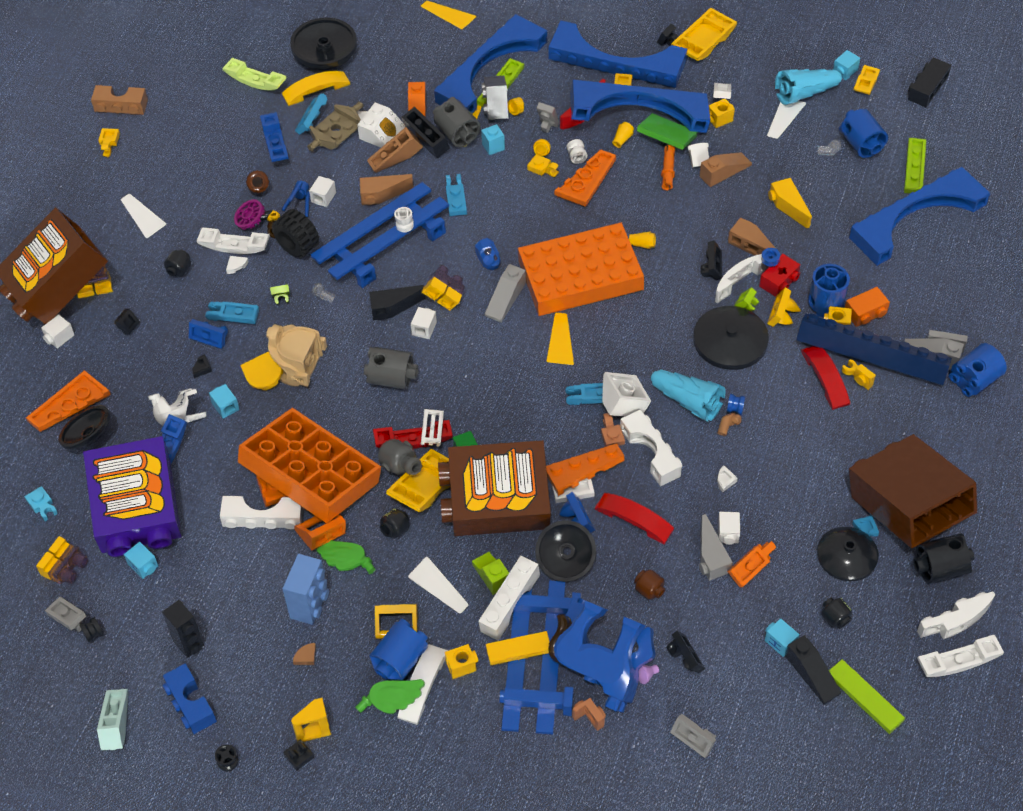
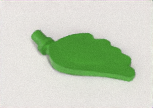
M331 540L317 548V553L321 555V558L326 561L328 566H334L338 571L355 569L360 565L369 574L375 571L370 557H366L364 548L358 544Z
M422 679L378 682L372 686L367 696L364 695L362 697V700L355 708L360 713L372 704L387 714H394L396 710H405L408 705L413 704L415 699L422 695L420 689L425 686V682Z

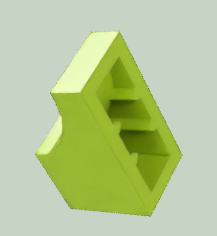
M490 552L472 560L473 567L492 595L496 594L509 574L500 559L496 560Z

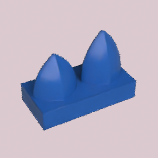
M195 319L189 322L190 339L220 349L225 346V337L228 333L227 326L215 327L208 322H200Z
M574 492L567 494L568 501L562 506L559 515L563 517L576 515L571 521L583 525L590 533L595 531L580 498Z

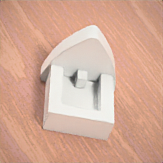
M697 143L688 146L692 168L700 167L701 162L709 159L708 143Z

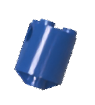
M867 109L848 111L846 118L839 127L841 134L862 158L872 157L879 153L888 141V134Z
M823 264L813 272L808 303L819 317H824V313H828L830 306L844 308L850 281L848 272L836 264Z
M982 343L952 365L949 378L958 385L965 396L970 397L977 395L1004 375L1007 370L1006 362L1002 354L994 346Z
M400 619L399 622L396 621L369 655L375 672L385 680L403 681L420 656L428 648L426 642L428 637L423 632H416L410 628L411 625L404 619Z

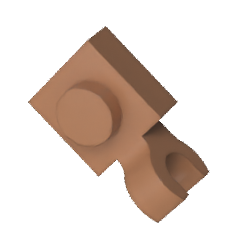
M609 413L603 414L605 428L601 429V435L605 447L616 443L618 446L625 445L620 424L614 426L612 415H609Z

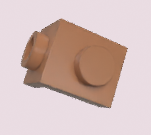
M591 698L586 701L581 700L574 705L572 709L574 720L586 715L597 731L604 727L606 715L600 706L597 707Z

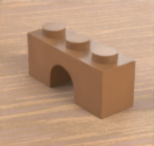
M95 85L91 102L94 112L144 115L148 98L145 88L128 87L126 94L115 96L112 86Z

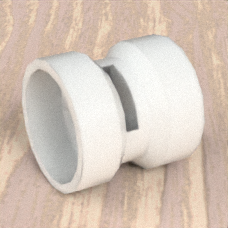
M575 139L567 144V150L573 163L579 164L587 159V152L584 149L582 140Z
M407 207L398 208L394 213L397 230L400 232L411 231L414 227L411 209Z

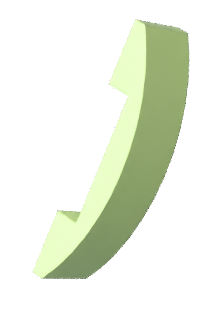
M231 58L223 67V71L234 79L261 90H276L287 79L285 75L273 71L269 75L248 68L245 62Z

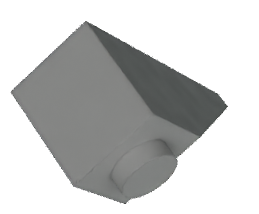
M511 264L507 266L485 312V317L498 322L503 321L526 284V270Z
M946 338L905 339V342L912 346L924 347L931 352L944 353L951 357L949 370H951L953 364L959 361L964 346L963 343Z
M704 514L701 519L699 568L701 573L706 575L710 581L729 574L727 571L732 568L733 562L707 515Z

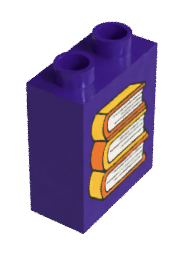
M163 436L83 451L93 533L102 553L107 552L109 556L120 557L124 556L128 550L139 542L143 545L148 544L150 548L160 549L171 545L172 539L182 538L170 456Z

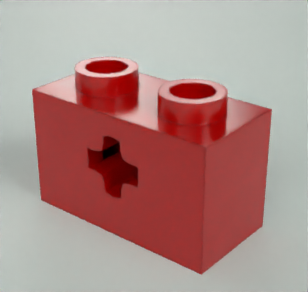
M782 254L780 262L776 266L769 267L761 275L759 287L776 297L784 288L788 289L792 282L798 280L801 264Z

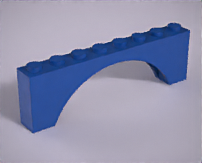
M515 14L492 37L488 38L473 55L469 56L461 66H458L443 83L435 88V103L442 105L449 98L455 97L473 114L477 110V98L471 86L480 69L493 59L508 53L519 51L538 52L547 43V30Z
M560 21L549 45V59L612 74H631L634 79L676 88L687 61L688 49L671 45L659 53L645 57L627 58L604 53L587 43L579 33L575 23Z
M582 80L572 81L570 91L571 119L589 121L596 113L609 107L639 105L654 108L673 116L683 123L689 131L707 133L710 123V112L706 93Z
M963 167L952 170L944 177L937 178L933 183L924 185L920 190L911 192L907 197L897 200L894 204L882 208L876 214L869 215L865 220L856 222L851 227L849 238L878 266L891 258L894 247L891 236L892 231L905 216L916 210L932 206H953L975 212L987 205L990 192Z

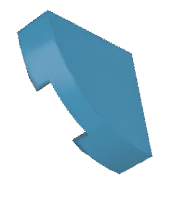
M872 516L853 520L852 525L854 528L865 532L869 536L879 535V530Z

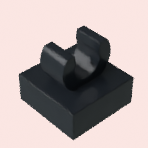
M672 23L661 33L657 40V43L661 46L665 42L671 46V43L678 38V35L673 33L676 27Z
M125 308L114 321V324L125 335H130L140 323L129 308Z
M301 739L283 752L296 771L314 758L313 753Z

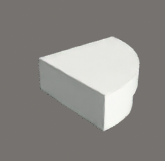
M230 256L226 268L227 274H233L237 270L245 268L248 264V258Z
M725 466L720 469L717 479L718 487L722 492L735 484L738 479Z

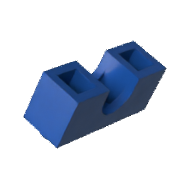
M186 663L163 675L165 683L162 686L168 696L172 694L174 700L171 702L176 712H182L183 717H181V721L186 729L190 728L193 734L217 722L204 696L195 701L187 700L188 695L197 690L198 687Z

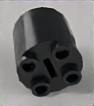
M960 533L924 542L916 546V557L913 558V565L915 571L929 584L972 573L971 561L975 559L973 550L967 547L964 535Z

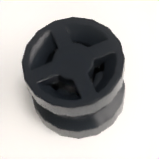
M95 617L91 618L90 622L79 625L88 643L93 641V638L96 636L101 637L104 635Z
M226 744L218 747L215 751V760L219 769L228 772L237 767L239 759L234 747Z

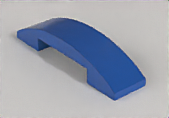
M277 112L261 115L260 119L271 162L289 159Z
M169 414L161 432L163 433L162 436L172 464L181 444L187 421Z

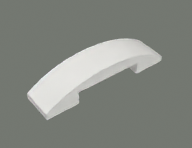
M202 228L197 238V243L221 252L252 254L265 250L270 235L252 232L251 237L220 234L219 229Z
M762 254L739 262L723 276L716 290L715 302L717 304L731 295L732 285L746 275L753 272L758 276L769 268V266L762 263Z
M991 635L975 640L972 645L941 654L936 651L919 656L917 659L926 677H939L977 667L1003 655L1004 651L996 636Z
M428 644V648L421 655L410 679L424 680L425 686L420 689L422 695L415 699L413 704L408 705L405 710H399L398 719L418 725L425 708V701L438 671L443 666L445 652L448 650Z

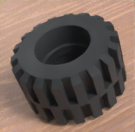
M289 209L273 222L272 232L277 242L286 252L296 258L304 257L319 244L320 238L315 226L298 210Z

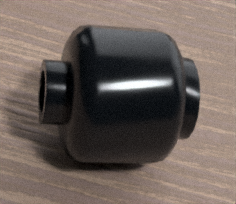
M173 250L164 261L166 272L173 277L183 276L191 266L189 254L183 250Z
M393 509L380 519V530L386 537L397 538L409 529V517L407 513L400 509Z
M830 597L822 604L824 608L821 611V615L832 628L838 627L841 629L852 620V610L842 598L833 599Z

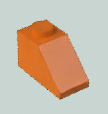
M408 82V111L415 107L426 117L425 82Z

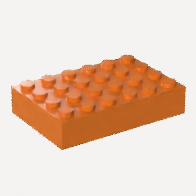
M622 222L518 248V262L520 267L526 270V283L538 316L644 290V274Z
M291 408L241 443L238 450V463L325 523L330 522L379 483L380 465L294 408Z

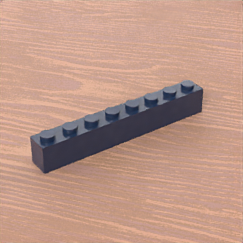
M805 313L796 339L800 342L940 385L944 384L952 360L951 357L944 353L931 352L927 348H918L910 345L908 342L895 341L888 336H879L868 330L856 329L852 325L839 324L835 320H826L816 314Z

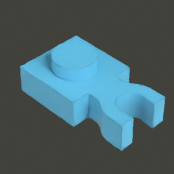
M42 486L24 496L34 512H40L44 521L48 520L47 512H53L54 515L58 514L55 507L51 505L53 504L52 499Z

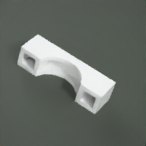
M641 409L621 418L620 427L630 444H644L655 453V457L651 461L650 473L660 487L681 477L682 463L678 457L675 458L669 444L662 440L659 430L654 429L650 418L644 415Z
M223 496L220 519L222 526L228 528L247 527L253 529L256 527H266L268 529L286 528L292 530L294 526L303 522L304 508L289 497H282L279 503L270 509L255 510L244 502L243 496Z
M523 556L519 557L478 621L482 633L499 641L509 625L511 614L518 600L526 591L532 589L539 578V564Z

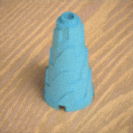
M782 70L778 72L775 79V89L780 90V93H777V97L785 105L796 103L798 100L825 92L827 89L839 85L842 76L837 70Z
M662 369L655 371L651 376L654 387L662 391L664 395L679 402L681 406L692 411V414L709 422L708 420L712 421L717 416L723 405L722 402H719L720 397L725 399L726 394L725 387L722 385Z

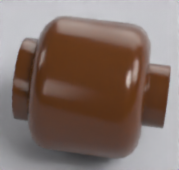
M255 170L247 176L246 184L250 191L262 193L268 188L269 179L264 172Z
M651 569L647 571L642 570L634 580L636 591L648 600H652L655 597L660 598L665 592L664 578Z

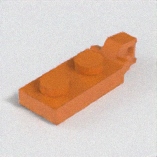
M772 541L766 542L762 546L761 544L754 546L727 571L739 588L745 586L770 562L771 557L769 554L776 548Z

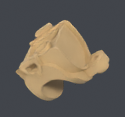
M274 324L268 328L266 336L269 340L268 350L271 358L283 369V374L279 380L290 386L302 385L308 387L309 379L320 356H323L322 350L325 351L327 348L326 338L320 337L319 332L315 329L296 327L294 325L282 327Z

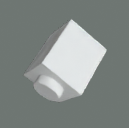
M318 176L309 190L311 202L327 207L336 194L335 181Z
M418 307L411 322L412 335L430 339L437 323L436 311Z
M59 314L41 327L44 334L43 339L47 344H52L57 349L74 336L71 324Z
M719 512L718 537L722 543L728 545L739 543L740 512Z

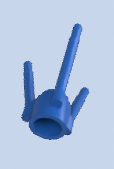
M305 181L296 182L291 195L282 207V211H285L294 197L297 199L305 197V216L308 218L310 198L308 183Z

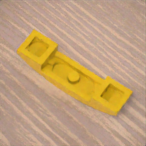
M343 71L321 72L292 84L282 92V96L287 105L290 106L304 101L303 96L331 86L337 90L350 85V81Z

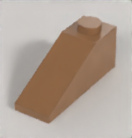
M405 127L367 161L374 172L377 173L411 158L423 148V145Z
M742 152L714 155L701 162L700 177L709 187H712L752 166V162Z
M412 174L360 178L362 205L381 204L413 188Z
M741 217L729 231L728 243L754 256L762 254L766 248H775L757 225Z

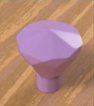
M643 665L639 669V682L642 684L649 682L653 674L659 672L658 666Z

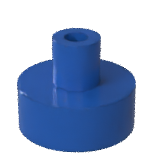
M766 248L762 252V263L769 267L776 266L780 262V252L775 248Z

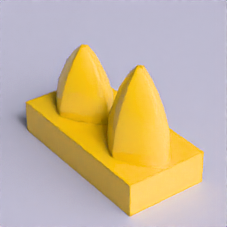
M784 288L776 296L767 322L768 325L774 327L777 323L783 325L793 324L790 315L786 311L800 312L801 310L797 303L790 298L791 290Z

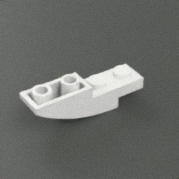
M982 592L973 598L959 599L956 601L952 612L946 611L937 617L929 616L921 620L917 630L920 638L940 632L942 638L946 639L966 630L986 613L994 599L995 593Z

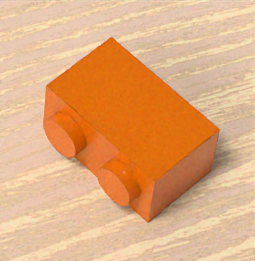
M875 287L846 300L845 308L852 309L851 321L857 327L886 315L890 301L878 287Z

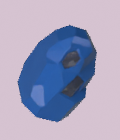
M489 238L480 240L475 245L478 259L486 269H497L501 259L494 242Z

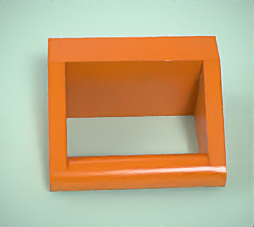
M337 515L330 522L312 531L307 528L322 521L316 516L294 526V529L312 551L345 534L346 520L341 515Z

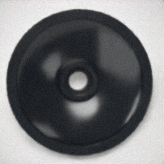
M96 405L75 415L60 432L59 443L65 449H79L96 442L109 424L110 411L103 405Z
M569 520L554 522L547 526L537 539L535 547L536 560L541 570L552 579L563 582L577 580L586 575L595 562V540L589 530L577 522ZM566 547H569L571 549V553L569 555H566L564 553V549Z
M837 527L831 529L822 536L817 547V558L821 567L830 576L842 581L862 580L874 571L878 563L879 553L875 542L868 534L857 528Z

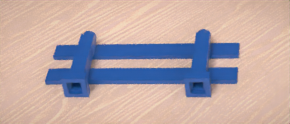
M421 182L310 255L319 265L334 256L339 263L330 268L328 273L338 280L351 271L356 276L358 285L364 288L376 280L374 266L370 263L365 266L364 262L419 226H422L427 231L428 239L432 242L445 234V221L441 217L437 219L433 217L448 208L449 203L439 197L421 208L415 202L431 192V189ZM407 207L411 209L414 227L411 231L400 232L394 226L353 254L346 249L347 246L392 218L398 208Z
M550 580L548 596L532 595V589L526 591L513 609L511 638L528 635L530 612L546 613L545 631H547L550 641L557 631V615L566 614L573 596L581 598V593L572 592V598H565L566 582ZM549 653L543 654L540 690L523 689L526 658L508 662L505 690H500V703H504L502 731L519 732L521 706L538 708L536 733L553 735L555 709L563 710L564 716H572L573 687H565L564 692H557L559 663L555 662Z

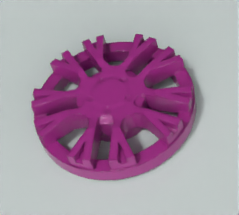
M256 199L248 200L237 209L234 222L242 230H246L249 227L252 229L256 223L259 224L261 222L260 218L265 214L263 210L265 208Z

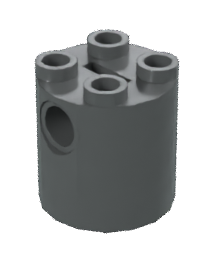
M455 97L449 98L448 101L433 110L434 123L454 146L464 147L474 141L479 135L481 124L463 103Z
M380 347L369 348V364H365L364 375H367V383L407 390L411 379L416 380L418 364H413L412 352Z

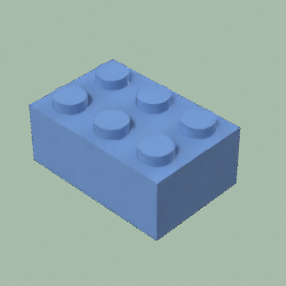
M302 554L297 555L282 588L290 619L313 625L315 619L320 617L321 605L323 601L327 600L329 595L322 560Z

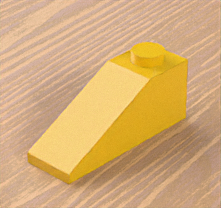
M788 178L771 183L768 196L770 201L774 202L776 208L805 228H810L812 215L792 179Z

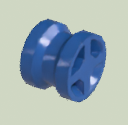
M730 394L727 413L737 412V414L742 415L745 396L736 397L734 394Z

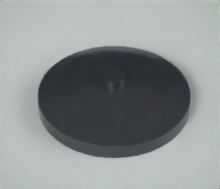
M324 17L312 19L300 25L292 34L290 44L293 56L301 64L315 69H328L345 63L353 56L357 48L355 31L349 24L336 18Z
M721 306L707 311L697 321L693 335L694 346L698 354L709 364L726 370L744 369L757 363L764 356L769 340L768 330L762 319L752 311L737 306Z

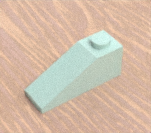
M128 689L106 690L97 727L101 750L123 749L126 736Z

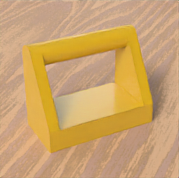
M417 604L375 605V638L382 639L389 631L380 630L381 614L412 613L413 630L417 632Z
M323 698L314 699L291 720L297 741L301 739L305 742L331 735ZM308 724L304 729L302 728V725Z

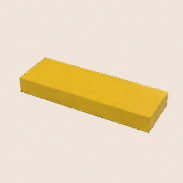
M547 631L487 643L486 650L490 666L549 653L550 641Z

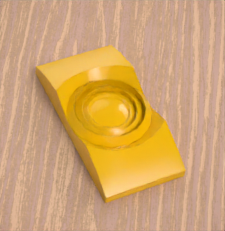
M710 8L673 41L671 45L687 48V55L700 61L708 57L716 45L728 38L736 27L737 21Z
M430 449L419 459L422 463V468L418 474L409 475L405 473L386 491V494L417 512L429 508L438 495L450 487L439 485L438 462H449V458L433 449Z

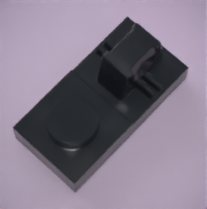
M715 240L708 242V250H706L708 262L701 265V274L703 277L713 276L715 280L722 279V250Z
M679 631L672 634L674 639L666 646L671 656L676 658L683 655V663L688 670H693L697 673L702 672L705 667L686 635Z

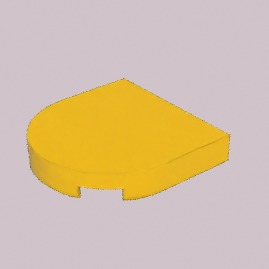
M269 351L240 365L247 382L252 388L269 390L275 387L283 374V369L274 362Z

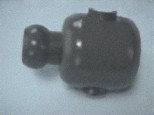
M387 440L379 449V462L381 467H384L388 472L391 471L397 475H404L405 473L416 475L421 471L422 463L416 457L413 446L408 441Z

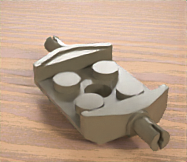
M358 101L353 107L335 104L334 111L315 128L313 126L309 127L314 141L307 145V148L313 151L318 145L330 150L338 147L358 129L357 125L361 119L357 112L363 108L362 102Z

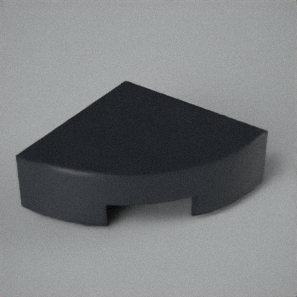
M205 354L197 359L192 368L194 378L212 372Z

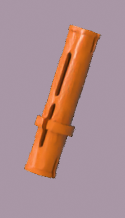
M668 145V150L667 146L664 148L663 170L661 171V176L663 177L662 189L669 190V185L670 189L673 188V178L675 177V147Z

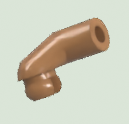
M735 413L723 416L717 434L727 436L729 426L740 424L741 416Z

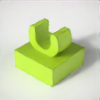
M288 284L270 287L271 295L275 297L274 300L277 305L279 304V297H284L286 303L289 302L287 295L290 294Z
M752 287L741 293L734 306L745 307L747 310L754 311L755 308L752 305L755 306L759 303L758 299L754 297L757 292Z

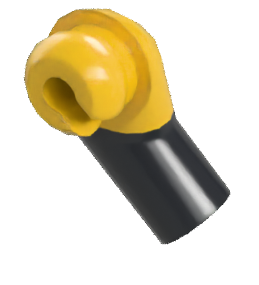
M274 210L265 211L260 220L276 221L280 214Z

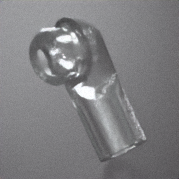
M833 140L828 146H818L817 154L834 155L840 150L841 142Z
M316 283L312 287L313 295L330 303L333 302L335 295L324 290L322 284Z

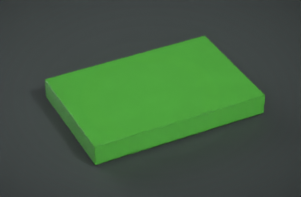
M653 113L637 127L639 133L681 150L692 142L698 133L689 131L687 127Z

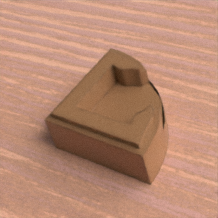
M310 643L301 647L293 658V664L315 665L316 644Z

